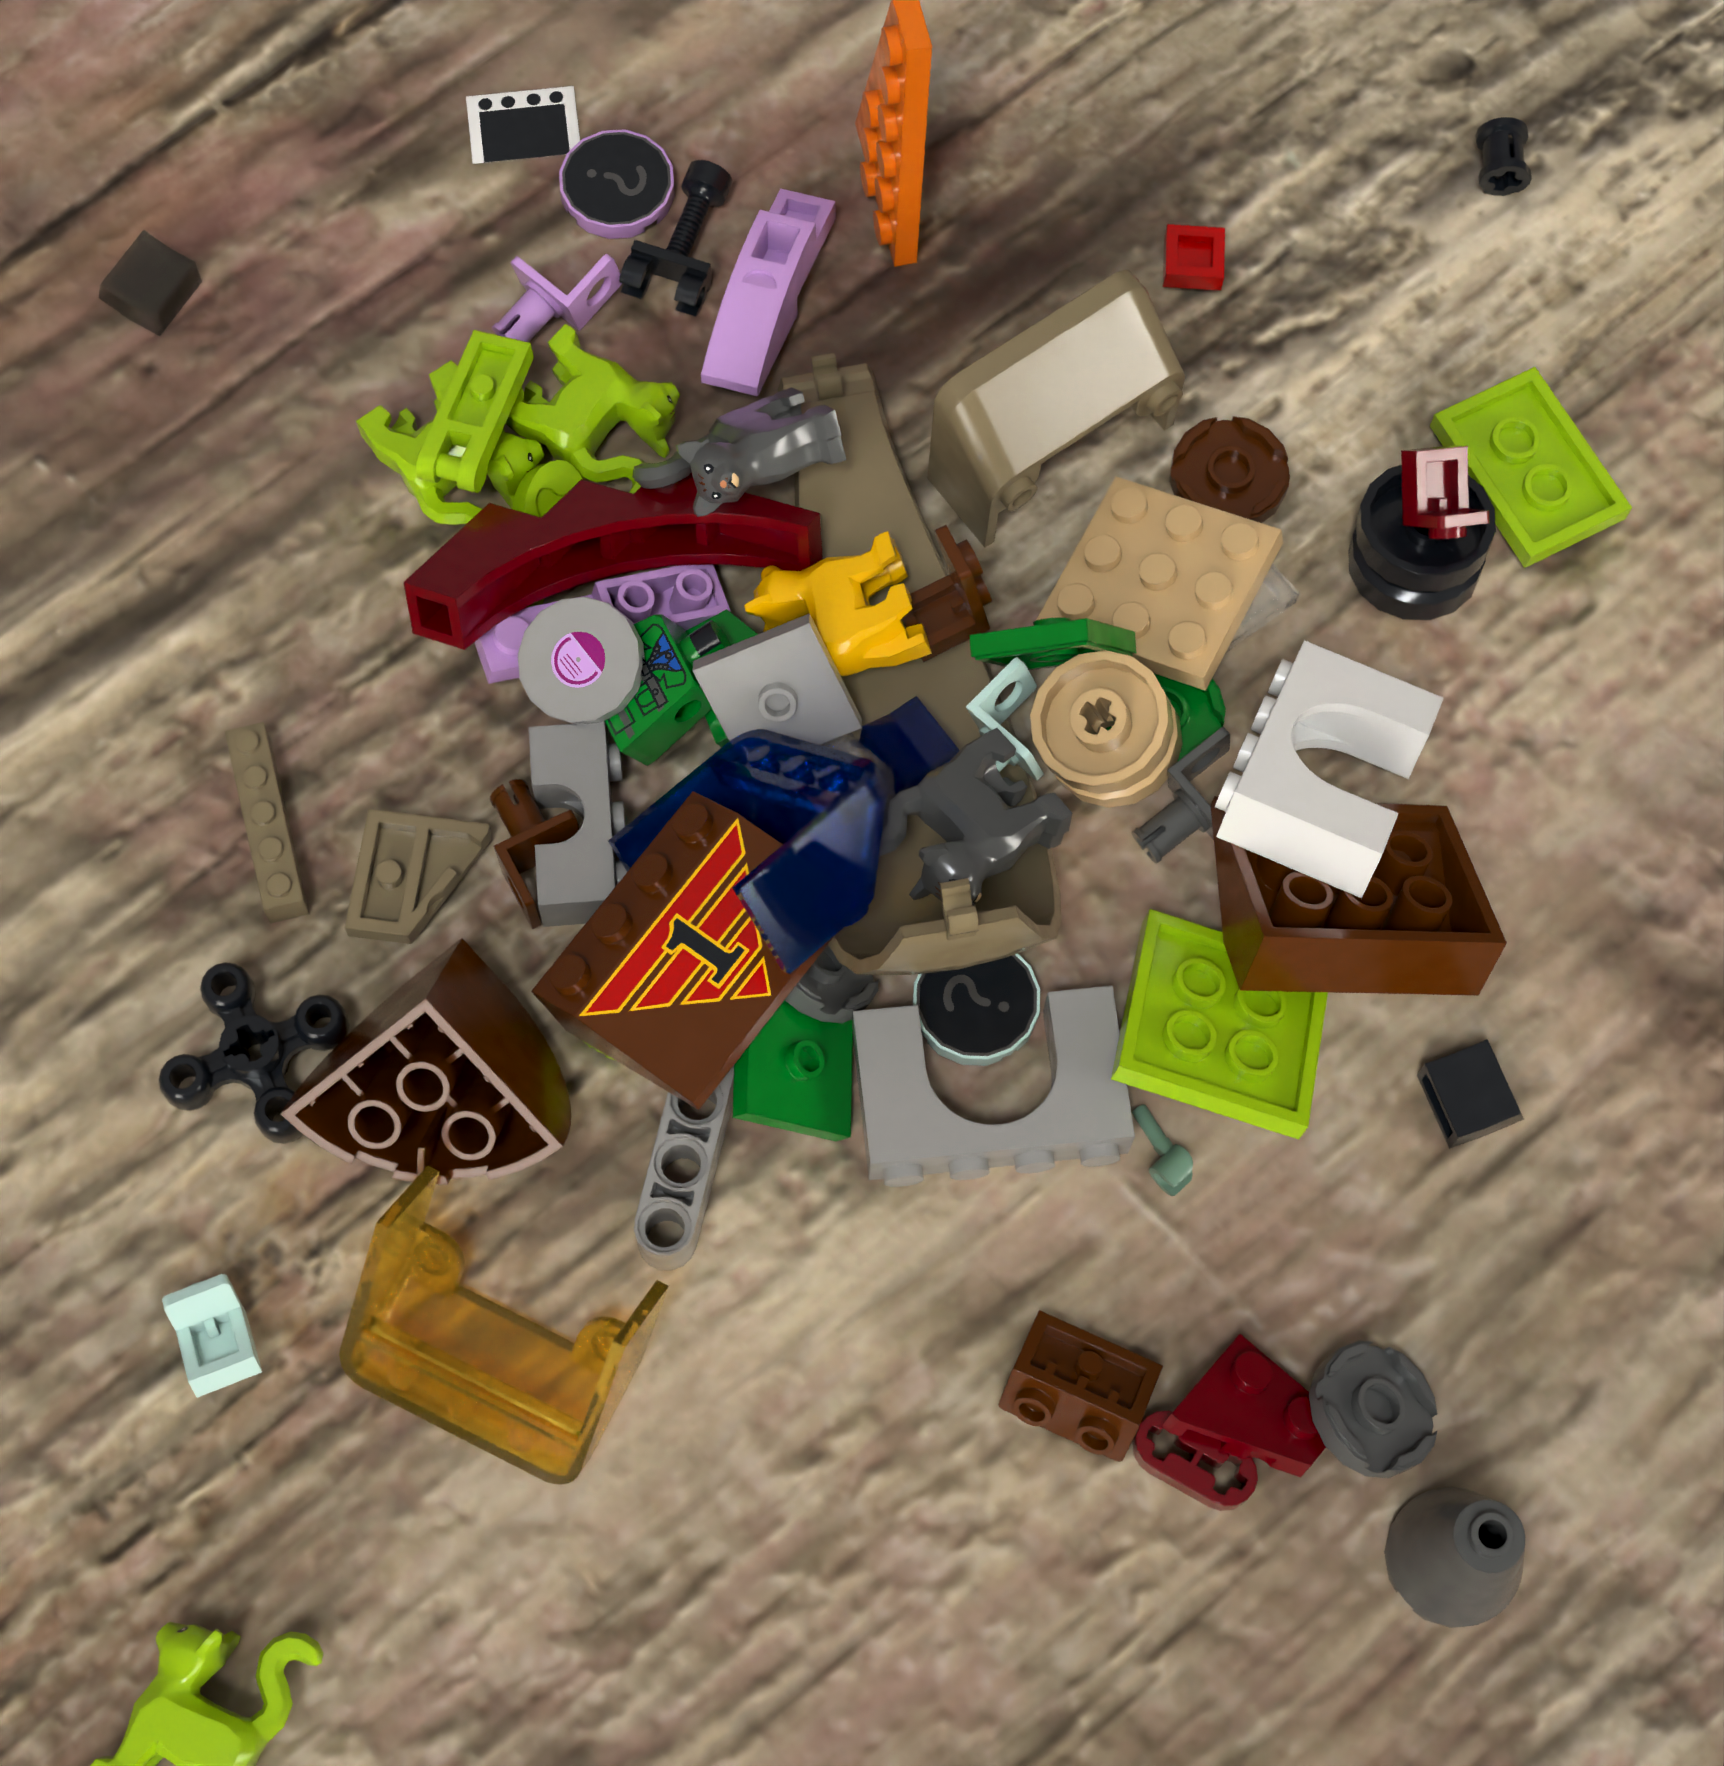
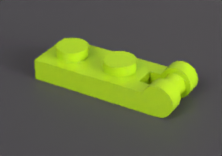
M473 330L419 451L416 462V476L418 479L438 483L443 478L456 481L458 489L475 493L481 491L486 480L489 460L534 359L531 343ZM452 444L466 448L462 458L448 454Z

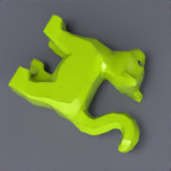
M564 324L548 341L549 348L558 360L552 368L553 374L564 386L548 402L544 399L543 388L530 380L525 386V391L521 387L506 425L520 436L527 439H535L539 443L546 445L555 460L569 462L586 479L596 483H603L624 477L629 478L632 481V487L628 493L634 494L641 487L632 477L634 466L645 462L641 459L624 455L599 461L594 454L609 431L621 420L626 421L634 432L659 456L666 458L670 449L665 437L675 422L676 404L680 393L672 382L637 381L618 363L584 351L580 348L581 344L576 331L571 326Z
M452 360L429 374L437 397L434 400L437 411L457 368V365ZM381 405L356 420L362 438L372 449L379 461L402 476L408 491L417 498L422 512L434 522L448 525L467 524L482 510V508L470 502L444 501V496L457 485L456 481L441 478L438 483L417 478V457L433 420L417 429L415 417L405 408L399 412L396 423L390 428L391 414ZM503 429L489 460L487 474L494 488L512 509L514 495L520 481L527 472L539 464L545 454L537 440L521 438L507 433ZM452 444L448 454L462 458L466 448Z
M168 1622L158 1631L155 1638L159 1650L158 1674L134 1703L129 1724L115 1756L96 1758L90 1766H157L163 1758H166L176 1766H256L259 1756L267 1743L285 1726L293 1705L289 1685L284 1675L286 1664L289 1661L297 1660L307 1665L318 1666L322 1663L323 1651L319 1642L305 1633L292 1631L274 1637L260 1652L255 1675L264 1703L263 1707L252 1717H244L213 1703L200 1694V1688L225 1665L227 1659L238 1645L241 1636L233 1631L223 1634L220 1630L215 1629L212 1632L197 1624L184 1625Z

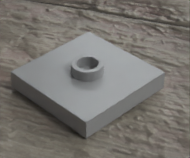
M810 613L693 661L692 671L747 774L862 728V718Z

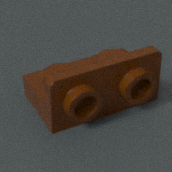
M1039 1310L998 1405L1002 1410L1017 1416L1026 1424L1042 1427L1079 1444L1090 1453L1103 1455L1114 1461L1121 1462L1140 1426L1163 1365Z

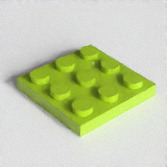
M1149 909L1141 925L1111 1080L1299 1140L1309 1125L1328 992L1240 991L1223 942V932Z

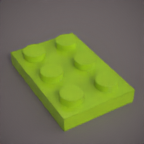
M1536 367L1452 405L1433 416L1430 428L1443 446H1468V475L1484 488L1495 508L1496 526L1524 568L1625 520L1632 509V506Z

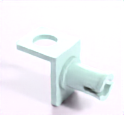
M1016 657L966 708L978 726L981 736L998 728L1016 748L1015 755L1006 762L996 761L998 771L1000 772L1008 763L1012 766L1018 764L1032 778L1038 781L1044 773L1032 753L1001 726L1037 687L1025 663ZM1016 681L1015 687L1008 698L995 706L996 699L1002 690Z

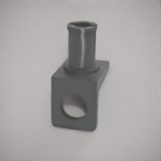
M1224 727L1217 730L1167 770L1168 788L1173 792L1175 800L1139 829L1136 828L1131 832L1141 849L1147 848L1149 850L1147 856L1154 863L1157 864L1161 861L1163 856L1198 829L1203 833L1206 831L1214 840L1211 806L1190 781L1229 751L1230 733Z

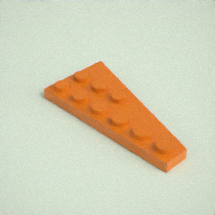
M891 0L884 26L881 28V36L855 121L865 158L864 162H860L863 190L866 197L875 196L879 209L873 211L876 238L879 246H889L894 267L917 263L932 44L919 0Z

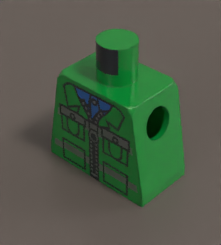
M662 614L652 615L634 624L644 644L645 659L642 658L643 668L640 675L643 677L638 692L624 710L605 720L620 752L648 766L657 760L712 709L692 668L694 660L731 646L722 629L713 620H710L689 635L682 627Z

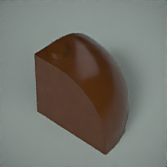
M463 938L402 985L357 1025L312 1071L280 1113L311 1141L350 1164L356 1158L372 1166L394 1172L393 1179L438 1185H448L450 1179L472 1178L487 1175L488 1180L497 1179L532 1166L564 1146L570 1131L572 1118L569 1093L564 1077L543 1034L519 1000Z

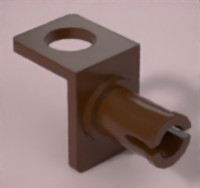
M514 779L509 781V785L514 792L513 798L517 805L513 804L503 784L497 787L490 796L492 806L496 808L511 838L494 845V849L502 874L531 928L534 929L541 926L534 900L520 874L536 866L535 845L566 841L578 832L579 826L572 810L565 811L546 821L529 791L527 782L523 779Z

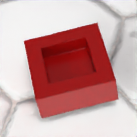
M1167 224L1164 235L1163 287L1221 291L1224 281L1225 228Z

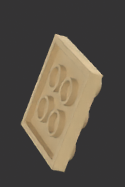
M1115 477L1036 620L1046 618H1070L1071 620L1088 618L1135 631L1136 653L1132 654L1133 658L1155 674L1206 691L1283 544L1282 530Z

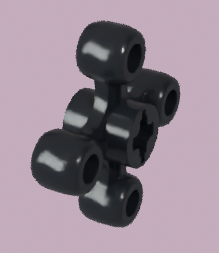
M224 962L214 965L202 977L200 991L202 999L209 1010L224 1021L225 1029L221 1033L219 1047L209 1055L197 1057L195 1055L181 1054L168 1060L160 1071L158 1080L160 1090L172 1106L179 1110L192 1111L206 1105L212 1098L214 1091L222 1085L230 1083L242 1084L252 1089L255 1093V1123L264 1137L274 1143L286 1144L294 1142L302 1137L303 1134L286 1119L280 1122L273 1121L276 1113L284 1109L295 1093L294 1090L287 1086L285 1081L290 1059L301 1050L312 1048L319 1051H328L334 1049L348 1035L350 1026L348 1015L338 1000L328 995L319 994L304 1000L297 1008L296 1014L288 1020L270 1022L258 1016L254 1010L253 1004L256 990L254 982L247 971L235 963ZM236 986V989L231 994L220 996L225 988ZM331 1018L325 1027L313 1028L319 1019ZM260 1044L262 1057L250 1062L248 1049L253 1045ZM195 1077L192 1085L183 1089L179 1088L184 1079Z

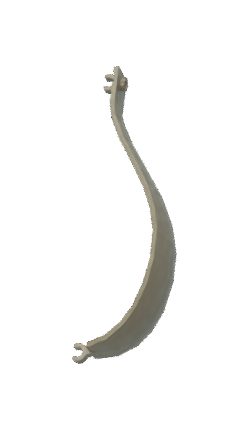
M835 353L811 357L812 373L781 378L778 392L791 387L803 392L805 402L801 403L802 414L810 408L824 404L834 409L842 434L841 439L847 460L834 464L818 462L794 473L795 506L820 513L823 559L826 557L861 555L871 550L874 537L888 531L901 552L908 577L898 584L904 583L910 594L947 576L898 460L888 430L875 377L868 364L864 363L837 368ZM894 585L887 586L868 598L870 605H876L884 601L889 588ZM970 639L925 662L919 658L897 666L869 668L853 675L841 676L862 718V728L790 757L795 834L800 857L856 895L860 901V904L839 931L833 934V938L828 944L839 963L857 975H915L958 970L1007 958L1056 939L1062 920L1060 889L1052 849H1048L1038 843L1028 847L1011 869L984 879L982 883V896L972 906L968 878L940 883L942 901L933 894L917 900H913L909 895L922 874L924 862L919 857V850L923 847L947 842L925 824L919 816L907 815L906 837L895 851L879 857L858 854L850 848L842 837L841 827L849 819H852L867 831L879 832L881 829L880 818L883 804L895 794L917 786L927 773L948 763L966 744L981 737L979 728L966 706L993 678L986 662L978 661L971 657ZM1000 696L996 699L995 706L1002 703ZM1007 718L1001 726L1016 738L1010 720ZM1008 763L999 772L1002 778L1008 777L1015 783L1022 780L1028 786L1023 799L1012 807L1021 806L1037 799L1030 775L1018 764L1012 766Z

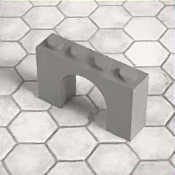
M1113 986L1048 992L1043 1009V1018L1051 1068V1090L1039 1107L1027 1116L1010 1123L995 1125L976 1123L958 1116L947 1108L935 1094L926 1071L918 1005L853 1011V1046L869 1180L884 1179L886 1186L902 1187L922 1182L924 1180L923 1175L950 1172L951 1179L970 1180L988 1175L989 1168L1015 1165L1016 1172L1038 1173L1054 1168V1161L1080 1159L1081 1165L1087 1167L1104 1166L1118 1162L1120 1154H1128L1135 1138L1128 1086L1127 1084L1111 1080L1120 1035Z

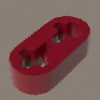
M1157 1411L1147 1416L1140 1424L1132 1442L1133 1455L1139 1466L1154 1477L1202 1504L1219 1511L1233 1510L1241 1506L1255 1491L1258 1474L1257 1467L1252 1458L1244 1459L1221 1451V1440L1188 1429L1182 1437L1175 1436L1174 1444L1192 1455L1190 1461L1174 1453H1169L1163 1461L1155 1458L1152 1455L1155 1444L1147 1438V1434L1151 1432L1159 1435L1164 1430L1162 1427L1163 1423L1172 1411ZM1199 1460L1214 1468H1220L1226 1461L1232 1462L1237 1466L1234 1478L1242 1483L1241 1490L1230 1487L1223 1495L1217 1493L1213 1489L1216 1478L1211 1473L1197 1466Z

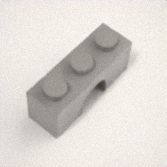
M605 721L593 724L581 723L529 727L531 783L538 808H565L576 812L583 819L582 826L570 839L560 843L535 845L537 899L543 927L586 924L629 871L628 861H616L615 840L626 839L624 801L612 802L611 790L612 781H623L621 752L616 743L608 744Z

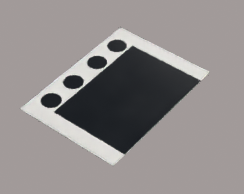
M574 86L466 96L473 164L566 155L580 142Z

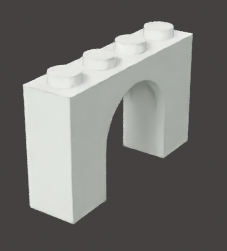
M1304 640L1294 663L1282 659L1268 693L1278 697L1277 700L1265 695L1251 727L1252 731L1261 734L1260 737L1248 733L1233 766L1234 769L1243 772L1242 776L1233 772L1228 774L1215 805V808L1226 812L1216 837L1362 898L1382 857L1399 813L1325 782L1306 767L1296 751L1306 748L1333 749L1409 779L1429 737L1444 698Z

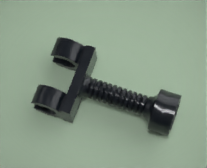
M695 160L690 163L681 185L688 200L667 248L663 249L634 240L631 254L627 257L620 274L619 282L624 284L621 293L642 299L648 290L652 274L679 282L674 300L679 301L675 309L676 311L695 317L700 313L706 293L712 284L711 264L688 256L709 207L722 206L730 191L733 180L724 168L706 160Z

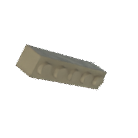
M264 722L227 730L225 735L263 910L270 924L309 914L271 738Z

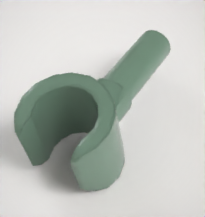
M1145 1104L1140 1105L1133 1110L1132 1114L1153 1145L1154 1150L1161 1156L1148 1169L1149 1173L1164 1192L1170 1196H1175L1192 1180V1157L1182 1146L1178 1144L1173 1145L1170 1139L1165 1136Z

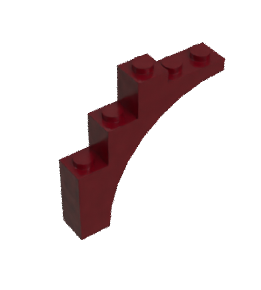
M692 472L688 477L676 483L653 489L640 487L634 494L581 479L542 517L488 503L403 582L412 633L466 650L496 624L534 602L576 585L624 572L673 565L705 564L760 568L777 566L782 570L802 571L823 560L820 513L745 492L738 501L722 503L715 511L708 515L697 517L693 510L697 488Z

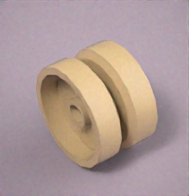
M1107 650L1078 654L1056 667L1038 689L1030 714L1033 743L1050 771L1054 773L1061 785L1083 802L1107 808L1135 804L1158 791L1168 779L1167 770L1177 763L1183 744L1180 718L1153 671L1132 656Z

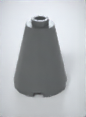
M1444 1487L1429 1490L1408 1502L1390 1525L1384 1550L1388 1578L1396 1592H1399L1403 1599L1413 1608V1611L1424 1620L1449 1628L1479 1625L1501 1613L1510 1604L1518 1591L1523 1574L1525 1531L1516 1513L1508 1506L1464 1488Z

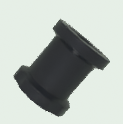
M1501 117L1483 123L1475 134L1477 147L1483 153L1484 168L1480 170L1478 176L1479 186L1483 188L1485 193L1494 196H1506L1524 190L1532 180L1531 169L1524 162L1523 146L1528 140L1527 125L1522 120L1513 117Z

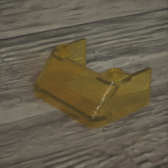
M427 1166L376 1222L340 1347L339 1358L341 1366L347 1376L363 1389L551 1484L562 1485L570 1483L579 1476L590 1460L643 1359L669 1286L656 1280L626 1323L608 1316L593 1318L584 1325L575 1343L460 1286L465 1268V1259L461 1248L447 1233L425 1223L440 1172Z

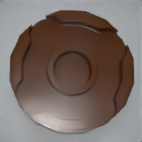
M1233 416L1232 421H1217V417L1202 420L1182 436L1173 452L1169 482L1173 494L1262 523L1276 513L1286 496L1290 479L1287 464L1288 456L1284 445L1268 428L1249 418Z

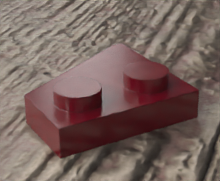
M1241 1334L1235 1338L1162 1425L1166 1431L1180 1437L1188 1429L1221 1440V1451L1244 1459H1261L1271 1468L1300 1478L1326 1448L1312 1421L1309 1391Z

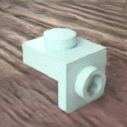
M220 1274L194 1283L162 1298L165 1313L176 1331L188 1383L197 1398L262 1373L246 1311L226 1274Z

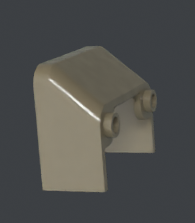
M1121 270L1112 274L955 374L936 395L927 478L984 548L995 541L998 513L1006 508L1009 511H1015L1024 506L1035 495L1038 488L1035 483L1040 474L1041 464L1129 407L1138 416L1150 414L1164 431L1174 425L1179 400L1183 395L1182 388L1185 374L1146 288L1131 271Z

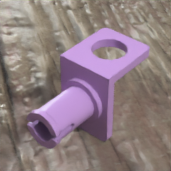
M605 254L573 290L566 295L516 256L510 263L526 292L501 320L492 326V330L499 336L530 342L551 317L554 316L556 318L562 317L580 331L622 285L619 282L620 272L615 260L608 254ZM604 278L603 284L598 290V292L592 298L587 300L588 295L591 289L594 287V285L599 280Z

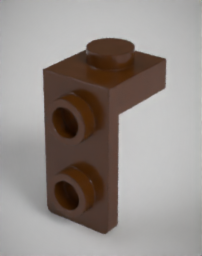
M947 525L934 531L949 575L911 593L913 609L902 618L905 628L922 623L932 654L921 657L923 662L969 640V635L984 633L990 630L983 606L991 603L992 598L981 577L983 574L981 565L968 540L966 539L956 544Z

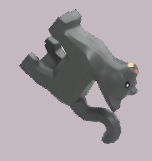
M791 387L718 417L710 428L709 434L698 440L684 441L676 445L677 451L666 461L642 463L634 466L632 477L642 488L653 489L676 483L688 477L692 472L697 488L693 510L694 514L699 517L715 511L722 503L738 501L750 486L765 485L783 480L818 462L834 464L847 459L835 410L824 404L810 408L802 414L801 403L805 402L803 392Z
M995 728L966 744L948 763L927 773L917 786L895 794L883 804L880 818L881 829L879 832L867 831L852 819L843 823L841 832L843 839L853 851L862 856L879 857L895 851L904 840L907 831V815L919 816L925 824L947 842L923 847L919 850V857L924 862L921 878L909 895L913 900H917L933 894L942 901L940 883L968 878L972 906H974L982 896V883L984 879L1011 869L1028 847L1037 843L1048 849L1060 845L1064 833L1069 831L1073 813L1055 793H1047L1039 796L1032 802L1012 807L1023 799L1028 786L1022 780L1015 783L1008 777H1001L996 767V761L1006 762L1015 755L1016 748L998 728Z

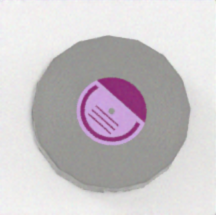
M589 597L561 599L540 611L525 630L518 651L519 679L530 701L548 716L573 724L602 723L623 711L638 692L643 677L640 674L643 668L642 658L645 659L644 644L633 622L609 603Z

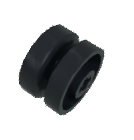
M1402 465L1387 469L1370 483L1360 504L1356 528L1348 550L1349 574L1359 593L1378 610L1401 619L1432 620L1454 613L1472 597L1496 532L1495 508L1484 488L1468 475L1469 509L1489 510L1490 523L1467 526L1466 537L1431 539L1428 538V528L1403 526Z

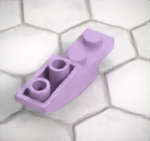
M780 189L769 212L759 210L727 285L701 372V383L754 396L759 395L798 315L797 297L836 219L835 201Z
M713 564L678 565L597 581L594 584L591 595L581 596L609 603L629 618L633 624L652 615L662 614L685 631L726 609L731 612ZM556 602L526 607L496 624L474 642L488 684L519 678L518 651L524 632L540 611Z

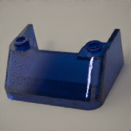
M756 729L745 732L726 743L608 840L628 872L687 797L694 791L740 814L783 844L732 888L782 971L791 974L841 929L856 923L868 912L869 904L872 902L876 891L888 785L872 759L773 731Z

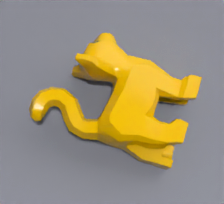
M888 531L874 537L871 550L861 555L826 557L802 571L782 570L777 566H767L761 572V581L754 590V599L744 605L747 614L758 616L764 621L763 632L810 613L840 676L853 675L869 668L897 666L932 654L922 623L906 627L905 629L902 618L913 609L911 604L912 598L905 584H898L907 578L908 574L901 552ZM894 585L889 588L884 601L876 605H870L868 598L885 587Z

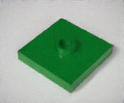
M1046 618L1034 621L1033 626L969 635L971 657H974L975 660L1006 667L1014 658L1018 657L1025 663L1028 670L1057 667L1078 654L1107 650L1133 656L1132 654L1136 653L1135 631L1088 618L1078 620Z
M784 1000L734 1064L732 1118L835 1142L850 1138L852 1020L844 1023L821 1022L799 1012Z

